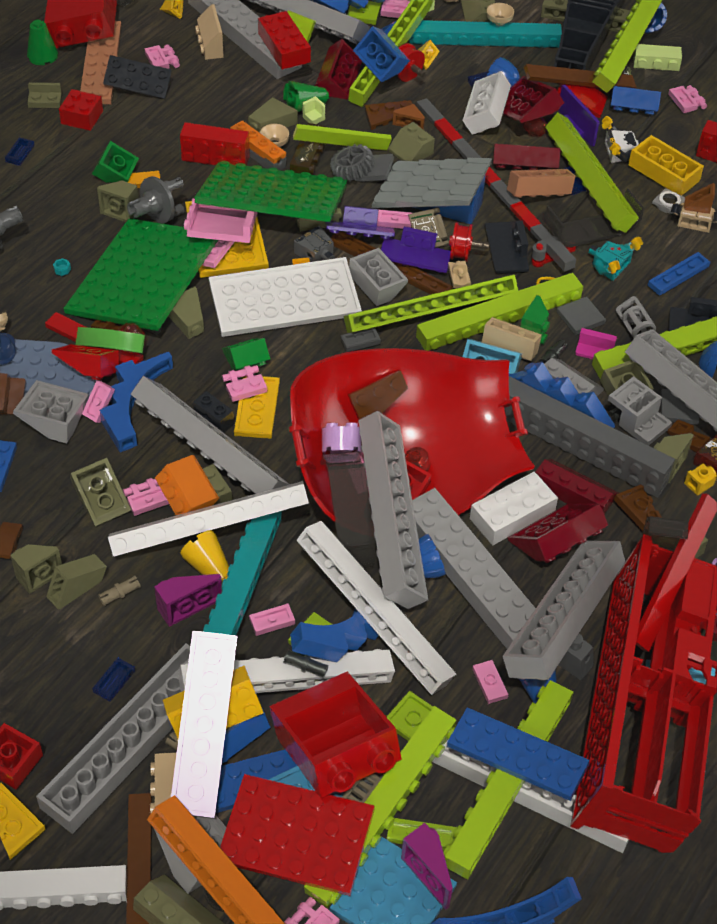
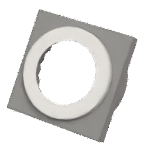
M665 188L652 202L659 210L674 214L670 212L673 204L666 203L663 198L669 197L675 199L676 203L681 204L685 203V197Z

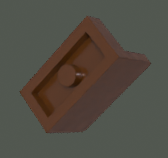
M0 373V414L14 415V409L25 395L26 380L24 378H11L6 373Z

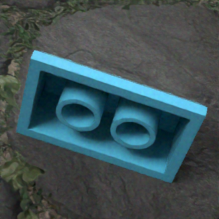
M467 339L463 357L479 360L507 359L510 361L509 373L512 374L518 372L523 353Z

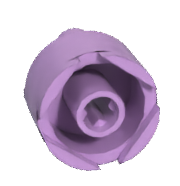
M326 423L325 428H322V453L326 454V450H330V454L333 455L352 454V450H357V453H361V436L358 423H346V426H338V423Z

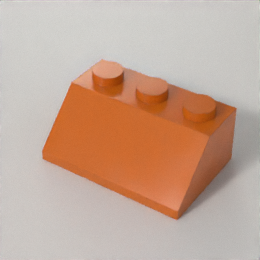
M190 455L167 464L155 477L175 515L213 506L219 499L195 455Z

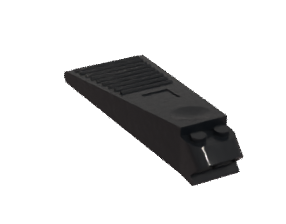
M568 0L554 67L590 70L623 0Z

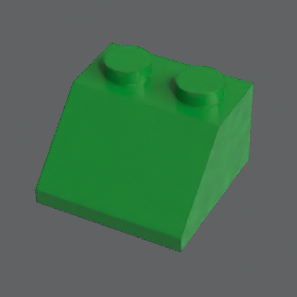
M110 141L102 152L92 174L106 183L128 182L139 158Z
M536 295L524 313L520 327L541 334L540 347L547 340L548 334L546 332L550 322H548L549 313L541 297Z
M254 338L222 348L225 357L234 370H242L245 366L253 364L261 366L266 364V360H270L265 338Z

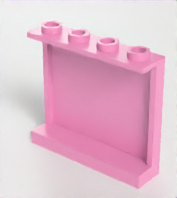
M192 199V205H190L187 219L184 222V230H187V237L250 243L257 212L195 203V199Z

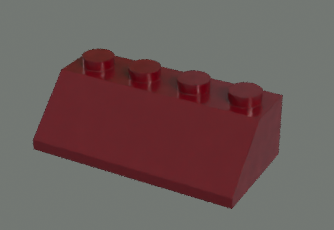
M343 39L329 47L315 86L325 88L329 93V97L349 99V90L357 78L362 60Z
M494 144L493 165H496V168L512 166V169L522 170V167H529V170H538V168H545V170L558 169L561 148Z
M544 459L535 472L559 500L567 504H600L604 515L614 502L616 494H619V492L553 459Z

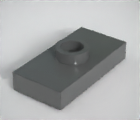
M375 327L341 335V341L346 352L381 343Z

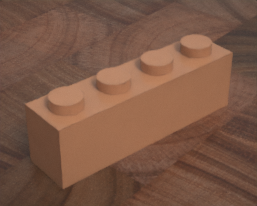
M568 169L514 170L510 172L507 190L514 197L518 198L522 196L536 197L537 195L547 197L550 195L564 196V194L572 193L576 175Z

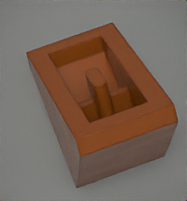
M415 104L394 110L393 125L404 127L414 122L424 130L425 117Z
M712 183L686 196L684 209L710 214L715 196V184Z

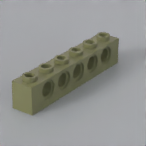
M544 0L541 17L564 21L568 0ZM619 8L609 30L618 32L631 10Z

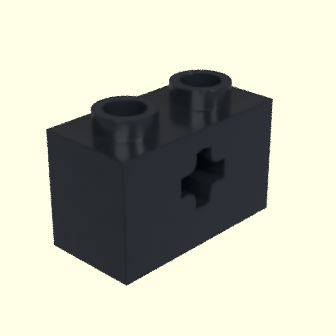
M207 391L193 401L194 410L223 433L234 425L233 410Z

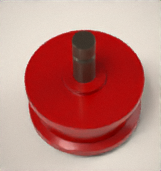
M410 43L401 45L399 49L410 61L397 74L399 79L408 82L417 75L421 78L425 77L426 73L422 70L425 62L424 53L416 50L415 46Z
M456 222L453 236L450 235L449 246H451L450 260L460 258L468 262L471 247L489 249V242L473 240V224L462 226L459 225V222Z

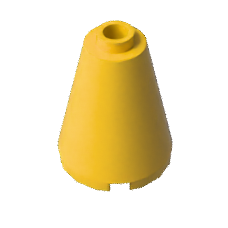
M208 530L197 535L198 540L194 543L190 540L182 548L180 554L184 560L202 575L220 574L223 583V580L228 578L229 565L216 534L212 530Z

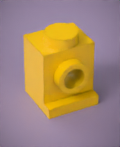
M702 464L693 471H688L684 484L698 496L714 485L717 475L713 467H707L705 464Z

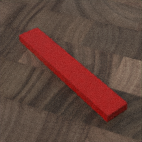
M57 312L45 322L46 328L76 342L78 327H86ZM119 350V364L133 360L135 364L143 361V355L140 353Z

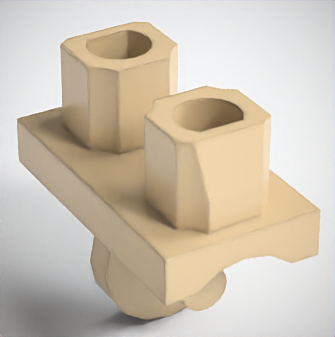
M448 262L453 288L471 285L466 262Z

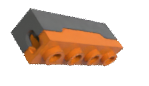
M243 120L230 127V129L249 131V149L252 159L266 169L277 168L281 171L286 168V152Z

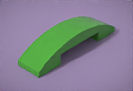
M78 327L75 345L142 353L145 335L108 329Z

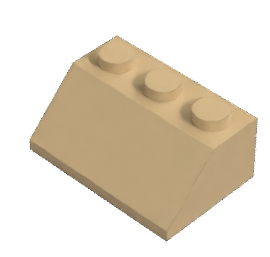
M212 4L200 15L195 26L201 54H204L205 60L223 58L222 30L215 5Z

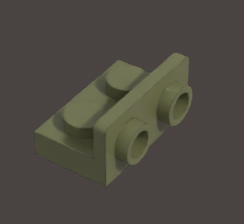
M60 83L28 84V108H60L62 99Z

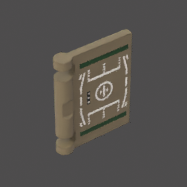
M439 208L408 214L412 228L438 233L435 248L449 246V240L442 242V240L448 238L441 214L434 216V214L440 212Z

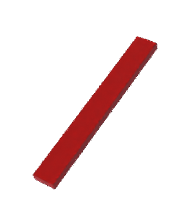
M702 493L639 623L636 645L643 651H650L717 512V502L709 494Z

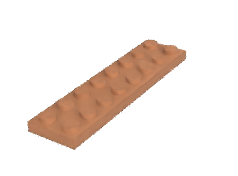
M115 21L114 36L87 42L80 91L101 96L102 104H112L114 88L103 85L109 56L118 57L121 21Z

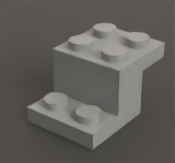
M634 376L608 397V401L622 410L619 426L648 446L672 426L673 422L658 412L662 397Z

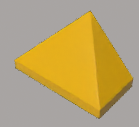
M165 0L160 10L181 19L183 0Z
M431 40L418 49L425 55L423 66L425 70L428 69L440 52Z

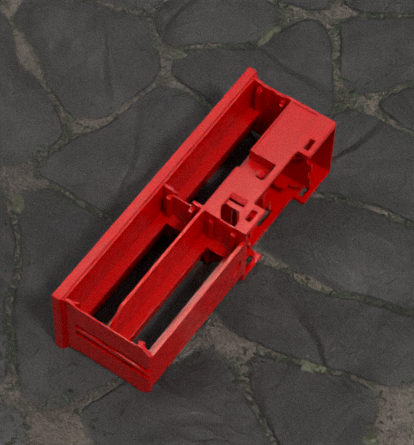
M643 534L613 581L583 757L590 760L576 791L570 827L578 830L584 825L591 828L594 827L657 849L659 852L669 853L674 852L684 842V839L689 836V833H692L701 823L700 810L714 695L717 693V661L710 659L714 622L717 618V566L696 558L693 559L653 642L650 668L641 665L643 659L634 656L644 594L650 597L653 596L674 553L658 547L659 545L652 543L651 536ZM702 629L706 630L705 636L701 635ZM693 668L701 671L706 679V684L694 681L689 673V669ZM712 668H715V677L711 676ZM627 701L635 704L634 710L643 712L631 793L623 791L625 788L623 786L614 785ZM670 717L673 718L674 724L686 728L675 809L657 803L659 786L662 780ZM611 813H614V814L623 816V817H625V818H622V817H619V816L616 817V816H614V815L611 814Z

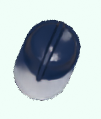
M0 333V365H4L15 357V340L10 334Z

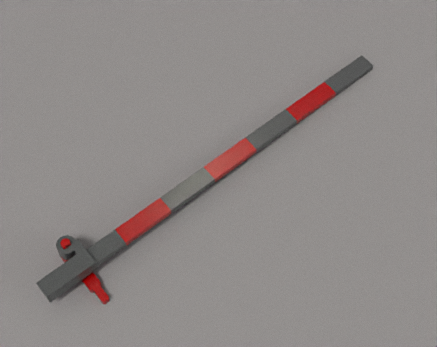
M427 98L417 101V107L464 159L481 158ZM489 167L486 172L485 182L519 220H523V224L538 240L532 249V265L542 267L548 262L555 261L563 271L575 268L576 258L571 252L576 251V245L571 244L565 247L555 235L552 236L519 198L514 197L507 190V185Z

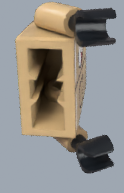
M673 203L670 211L680 216L678 227L709 233L711 223H717V211L712 207L710 214L687 211L684 209V203Z

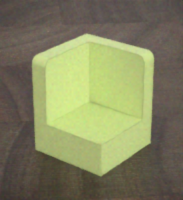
M316 96L303 102V118L308 123L313 124L325 120V104Z

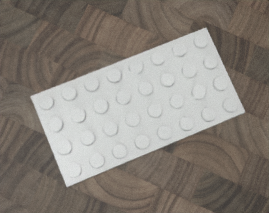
M346 257L209 277V285L222 337L342 319L345 315L362 311Z

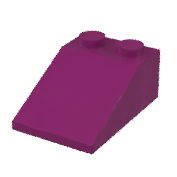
M220 574L172 577L154 586L157 610L170 627L215 604L218 593H222Z
M423 823L403 838L401 859L443 908L447 910L450 906L453 887L440 837L434 828H429L426 823Z

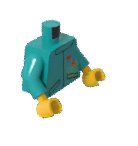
M635 237L630 243L624 245L608 241L601 248L593 244L588 253L594 256L593 267L597 270L598 274L605 275L614 281L631 263L633 250L638 251L643 242L641 237Z

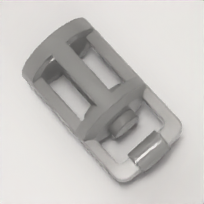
M632 296L616 308L619 317L633 338H635L640 330L642 333L648 331L646 329L647 326H651L650 330L656 331L655 324L637 297ZM634 303L637 304L636 306H632L631 308L627 309L628 307H630V306L633 305ZM645 317L647 321L642 322L641 319ZM635 324L636 327L632 329L630 325Z

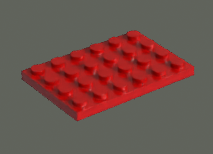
M244 774L220 849L237 868L351 896L374 815L375 805L333 795L321 798L313 790Z

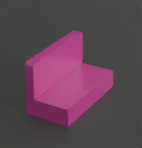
M582 328L575 355L593 359L595 353L614 348L617 336Z

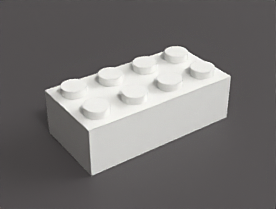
M502 71L477 80L474 83L462 120L472 135L481 133L489 128H495L500 124L511 87Z
M532 472L472 504L470 520L492 545H495L555 511L558 497L535 472Z

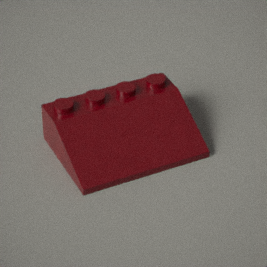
M523 76L510 88L502 115L523 123L553 114L560 109L564 101L556 88L539 81L528 80L526 76Z
M568 503L507 538L509 542L533 559L547 563L553 561L559 553L570 551L573 545L586 542L587 537L600 534L603 531L602 529L608 526L600 504Z

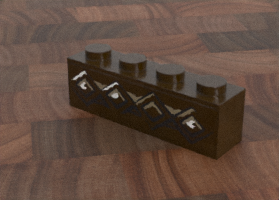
M307 123V125H310V126L327 127V126H323V125H318V124H313V123ZM300 141L291 160L290 170L299 174L302 172L314 174L316 164L320 160V153L324 151V143Z

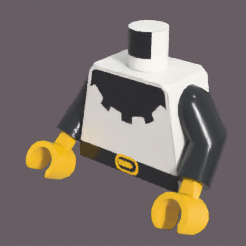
M605 116L602 119V128L607 129L605 145L611 163L629 161L631 150L644 140H636L632 131L617 129L612 124V119L609 116Z

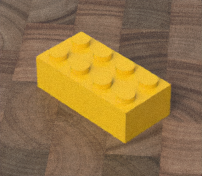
M652 135L631 150L628 164L681 196L700 181L704 168L702 164Z
M245 666L233 670L226 729L264 713ZM185 690L163 699L166 714L178 740Z

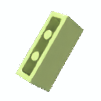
M638 44L634 50L633 68L680 70L682 61L681 47Z

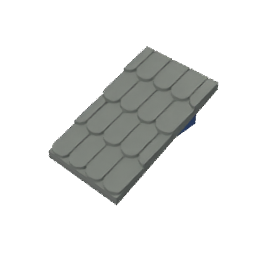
M492 158L397 161L392 166L388 179L381 185L378 194L375 196L372 208L412 207L422 211L439 208L440 212L436 215L441 214L443 217L472 224L483 202L485 176Z

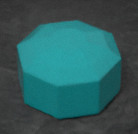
M58 259L54 262L53 269L55 274L63 276L70 272L71 266L68 260Z

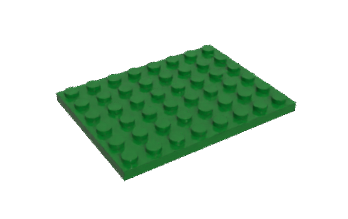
M221 161L217 163L196 194L195 203L331 222L347 187V180H343L342 177L331 178L323 174L317 176L311 175L308 172L299 174L294 173L293 170L280 171L277 168L266 169L258 165L246 166L243 163L232 165L228 161Z
M128 219L63 308L64 312L69 315L124 325L131 324V326L158 331L218 240L187 237V230L180 226Z

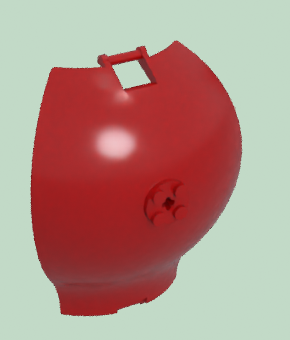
M386 348L337 354L322 359L304 369L291 385L292 426L289 427V432L292 433L297 457L296 465L301 468L308 489L320 508L340 526L355 533L374 537V526L370 525L371 522H366L363 514L367 499L370 497L369 491L362 495L357 494L344 462L346 458L357 453V450H352V454L333 455L330 454V450H326V454L322 453V428H325L326 423H338V426H346V423H358L359 427V419L348 394L398 370L402 372L408 389L382 414L400 425L405 459L432 474L429 485L424 493L436 488L457 515H460L506 479L518 473L534 469L535 465L529 459L519 439L520 436L528 434L527 429L524 427L519 402H521L520 397L517 396L510 399L509 395L510 361L507 359L479 360L426 350ZM512 406L517 430L511 433L504 407Z

